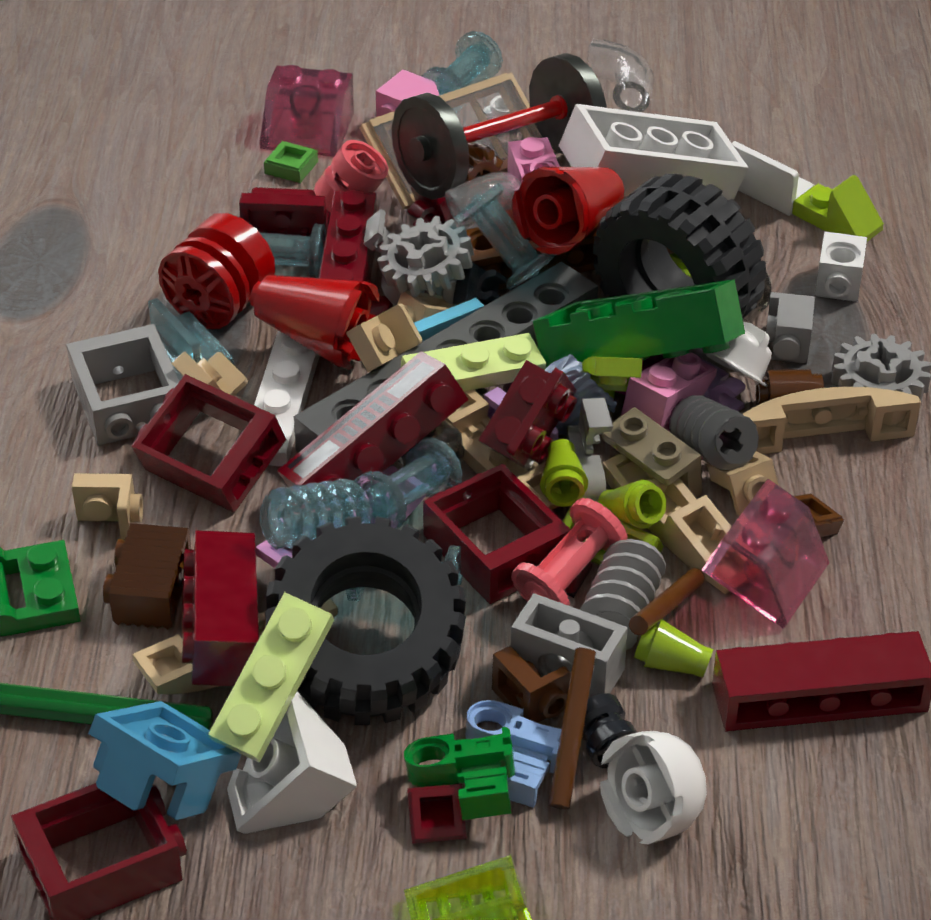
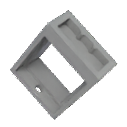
M154 324L66 344L71 378L98 446L136 437L139 430L150 422L161 407L168 391L175 388L179 382ZM155 370L162 384L160 388L105 401L100 400L95 384ZM140 422H145L142 426H136Z

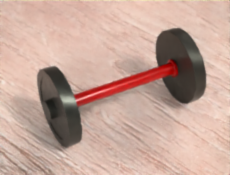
M563 53L543 59L533 70L529 84L530 108L464 128L454 110L437 95L427 92L403 99L395 110L391 126L392 145L398 166L408 184L419 195L434 200L457 193L465 184L469 170L468 143L535 123L543 138L548 137L552 148L556 152L563 154L559 143L575 104L607 108L599 80L592 68L578 56Z

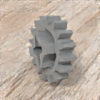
M435 216L431 223H424L422 218H417L416 226L410 227L404 223L401 225V234H388L387 237L390 244L380 245L379 249L382 256L377 258L386 285L388 287L394 285L398 294H402L407 289H410L412 297H417L421 290H427L428 294L433 296L435 295L436 287L442 286L449 290L452 288L450 280L453 278L463 280L465 278L463 269L472 268L471 256L474 255V251L464 226L457 228L453 219L441 224L440 217Z
M871 334L870 341H865L861 337L856 336L854 337L853 346L843 343L841 344L840 353L834 354L831 382L838 385V387H872L904 392L918 396L922 402L923 393H928L931 362L923 361L925 355L923 350L911 351L912 342L906 341L901 345L895 343V336L890 335L887 339H880L877 334Z

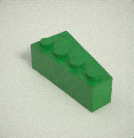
M735 279L579 301L533 321L538 348L546 362V368L551 363L568 355H573L577 361L583 363L589 357L639 358L646 360L650 356L662 354L663 358H674L690 353V349L702 348L703 353H715L729 349V341L745 334Z

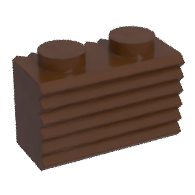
M130 523L127 537L125 539H118L114 555L116 572L114 574H107L103 585V601L105 604H110L114 623L119 625L123 622L127 626L133 623L137 627L143 624L147 628L153 625L157 629L163 626L167 630L172 627L183 590L184 549H192L189 528Z

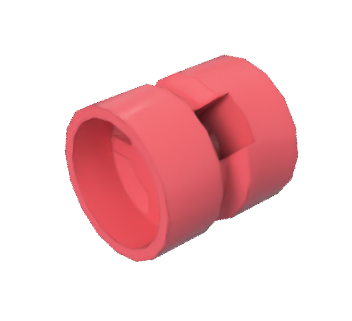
M348 140L341 146L332 159L331 165L325 169L314 187L315 195L325 196L326 209L331 212L334 191L360 190L362 192H375L387 177L389 167L384 157L372 146L362 141Z

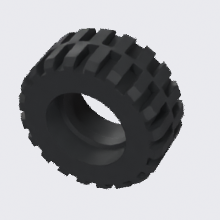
M665 174L662 177L655 176L647 180L606 212V216L600 220L597 226L596 236L594 237L593 254L597 255L594 258V268L596 275L601 276L600 287L604 295H609V297L735 279L742 319H744L756 307L757 301L761 299L765 288L766 262L761 260V257L764 256L761 240H756L753 234L756 228L750 218L745 220L738 211L741 207L733 199L728 201L722 196L723 190L713 184L705 186L703 185V179L686 175L683 178L681 174ZM666 247L680 258L692 278L687 276L674 263Z
M361 516L345 518V526L335 528L332 522H328L317 527L316 538L313 540L308 536H302L292 545V558L282 556L277 564L275 580L269 582L266 594V625L284 592L321 608L334 595L358 587L376 588L394 595L407 606L414 617V629L411 635L397 647L379 654L361 655L350 653L331 644L326 638L324 639L298 692L313 709L317 704L323 706L325 718L339 722L342 714L355 716L354 725H370V717L382 715L385 723L399 720L401 718V708L408 706L410 711L415 713L426 706L428 694L430 692L432 694H439L448 682L449 671L455 670L460 655L466 619L464 616L466 605L464 588L457 585L459 574L452 561L446 560L441 563L443 549L432 539H428L424 544L419 541V530L407 524L403 525L401 530L391 527V519L376 517L375 524L361 523Z

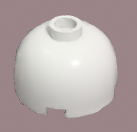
M642 731L614 740L604 753L601 765L609 763L607 770L608 780L600 781L601 796L607 814L617 829L626 837L631 836L632 832H634L642 839L639 843L647 845L665 840L687 830L703 810L707 795L706 777L700 759L690 745L680 738L664 732Z

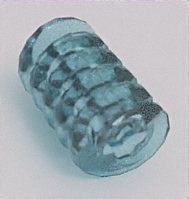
M343 478L335 481L276 488L267 494L260 507L262 532L268 543L275 549H281L285 546L292 549V545L302 536H308L311 540L315 539L316 528L328 522H332L334 527L338 528L345 526V518L361 516V523L371 524L372 520L369 499L362 487L353 480Z

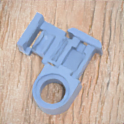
M484 700L473 704L467 711L466 739L482 738L502 733V728L495 731L479 728L477 724L484 721L496 722L502 727L510 729L515 774L509 778L507 776L509 797L511 801L534 808L537 802L538 788L549 770V765V773H554L561 729L542 725L524 718V709L499 701Z

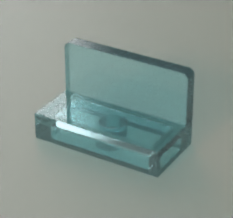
M158 298L148 301L150 322L155 325L168 357L172 362L184 351L196 363L202 358L208 361L215 353L221 352L234 365V357L190 311L175 317Z

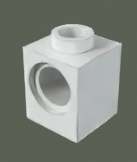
M824 232L815 296L858 302L867 237Z

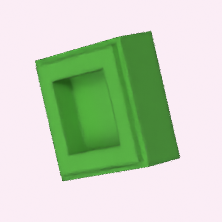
M282 141L264 161V174L301 183L318 163V150Z

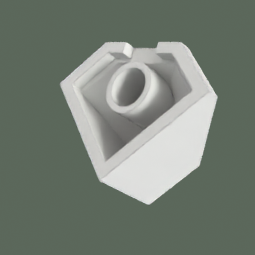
M297 691L260 763L247 757L243 770H233L227 791L237 831L247 834L322 818L355 789L357 784L344 743Z

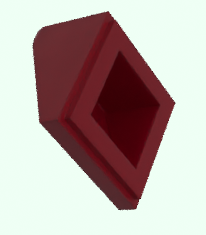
M462 784L407 788L406 796L412 844L467 839L465 820H462L458 789H462Z

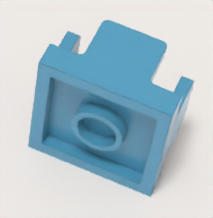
M162 701L95 714L88 733L101 741L93 764V768L100 772L96 781L97 787L130 809L138 810L144 808L155 776L171 786L177 785L167 810V815L175 820L204 813L209 806L219 776L224 772L236 770L241 754L211 740L208 735L210 730Z

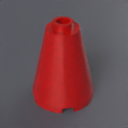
M541 167L525 174L521 179L523 181L519 189L514 191L512 198L513 218L524 239L530 238L539 246L535 249L541 253L559 255L576 248L598 226L600 220L606 216V212L623 200L624 185L620 176L614 170L606 167Z
M267 275L262 282L258 281L254 285L250 295V305L254 307V315L258 319L337 367L350 370L353 368L350 364L351 359L356 361L361 359L346 332L376 317V315L370 314L371 302L379 303L380 295L377 286L366 281Z

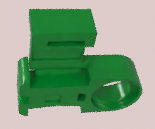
M502 727L501 734L474 739L455 740L454 734L425 737L412 742L406 747L404 760L407 776L410 783L414 786L429 787L465 783V788L458 789L462 820L512 814L507 776L509 778L515 774V763L509 728ZM429 760H441L430 765H418Z

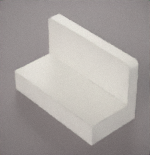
M736 141L732 142V145L749 167L738 191L790 216L792 214L793 201L814 187L815 184L800 178L796 170Z

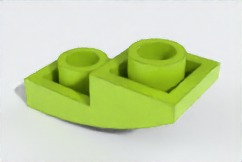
M589 357L583 361L582 368L583 372L591 374L590 379L595 381L604 392H607L614 399L615 391H627L630 377L641 378L642 359Z

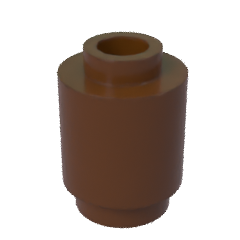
M810 369L766 370L762 382L768 386L766 387L756 381V404L759 405L791 393L824 388L822 374H812Z

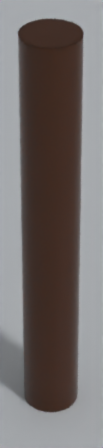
M698 568L690 569L629 620V628L632 633L639 636L644 635L701 587L705 582L703 571Z
M575 648L548 804L550 807L568 810L571 805L596 651L588 648Z

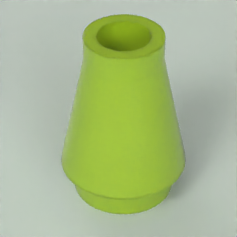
M558 439L551 442L547 448V459L540 488L552 504L561 507L572 506L583 497L588 489L589 482L576 454L575 445L569 440Z
M638 480L616 489L605 490L598 498V502L608 508L620 521L641 529L649 528L661 520L666 510V498L663 491L648 480Z
M661 620L660 624L657 623L647 633L641 635L634 658L644 661V667L693 674L703 678L713 649L703 646L669 623Z

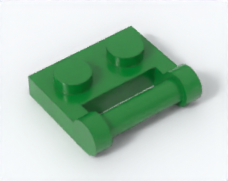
M64 540L4 550L0 547V637L81 622ZM20 572L26 607L15 609L10 606L5 575Z

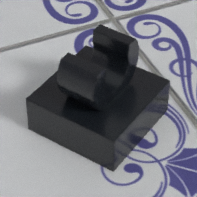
M472 262V268L463 269L465 278L456 281L452 304L456 306L477 298L485 306L501 297L498 295L499 284L506 283L507 278L494 269L485 271Z

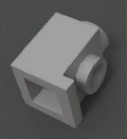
M771 292L766 333L769 335V342H774L772 360L807 364L815 296Z

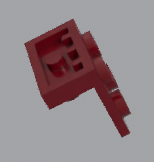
M258 187L253 188L251 193H241L239 200L240 218L255 227L269 245H292L305 248L313 246L325 247L331 214L326 209L325 196H316L314 190Z
M526 360L478 441L529 471L534 462L540 464L546 457L547 448L553 442V439L549 436L558 421L566 422L577 403V398L574 397L577 391L566 374L556 367L552 373H549Z

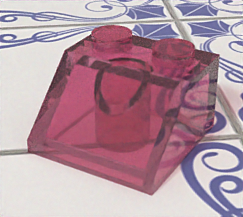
M276 65L266 91L260 149L275 150L282 141L318 150V155L334 157L342 146L354 115L353 73L339 72L334 69H306L296 65Z
M767 479L723 537L701 571L784 629L830 562L809 507Z

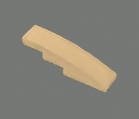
M622 453L602 463L606 482L612 489L638 480H648L663 491L666 498L665 513L661 520L648 529L688 567L702 570L705 574V580L721 592L726 594L763 573L765 568L707 495L696 499L680 478L671 485L666 486Z

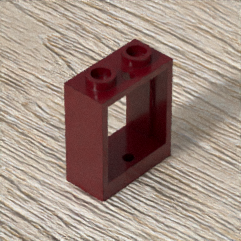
M184 374L175 388L169 390L165 395L161 407L150 422L139 430L132 448L146 471L235 513L286 441V437L274 414ZM200 412L243 431L211 476L168 456Z
M503 463L423 501L424 537L427 540L432 539L443 549L442 555L448 561H452L456 570L489 604L518 591L511 579L513 570L520 563L524 562L538 566L571 530ZM500 510L525 536L484 555L459 528Z
M96 783L11 815L18 851L50 920H86L183 880L180 857L187 855L185 841L176 823L168 826L163 818L166 815L164 802L155 784L151 787L144 808L138 810L130 809L100 790ZM133 816L135 817L151 850L73 881H67L52 848Z

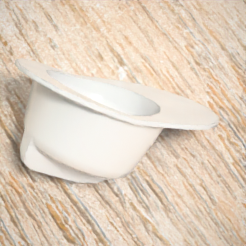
M743 322L745 334L729 341V349L715 353H703L702 348L690 349L691 353L698 355L701 359L722 370L752 378L760 384L768 386L762 380L772 354L768 347L769 335L751 323Z

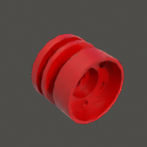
M216 213L205 219L188 235L187 239L179 243L174 250L162 258L158 268L159 284L169 303L189 322L205 329H221L229 324L250 302L251 291L256 282H262L267 275L275 274V259L269 244L255 227L244 219L232 214Z

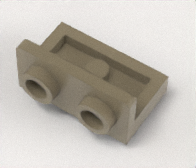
M633 407L612 423V432H602L604 441L662 484L668 486L680 478L695 498L702 493L701 455L636 407Z

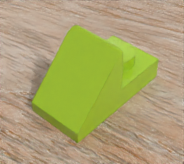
M856 175L850 176L834 189L818 183L793 201V215L826 232L867 237L868 242L883 230L884 223Z

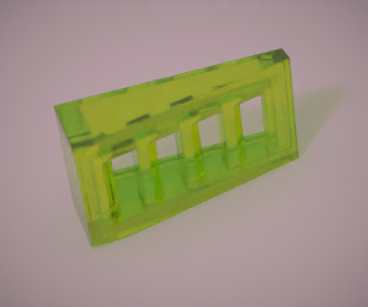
M511 855L404 890L411 920H430L426 903L437 902L440 914L439 918L433 920H532L521 879ZM505 890L506 896L496 899L495 891ZM482 894L484 903L474 906L472 895ZM459 898L462 910L452 913L449 899Z

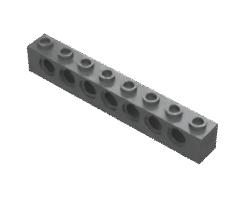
M560 262L426 339L421 344L407 350L293 416L296 451L299 453L401 368L402 356L419 353L420 351L426 352L530 333L538 347L533 321L575 302L598 299V285L565 263Z

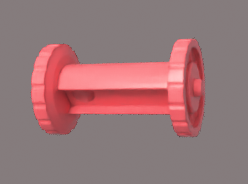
M580 498L570 508V517L574 527L538 566L524 562L520 563L513 570L511 576L513 584L527 602L535 593L569 606L570 601L564 590L601 549L606 551L611 544L619 540L628 539L624 526L608 508L592 499Z

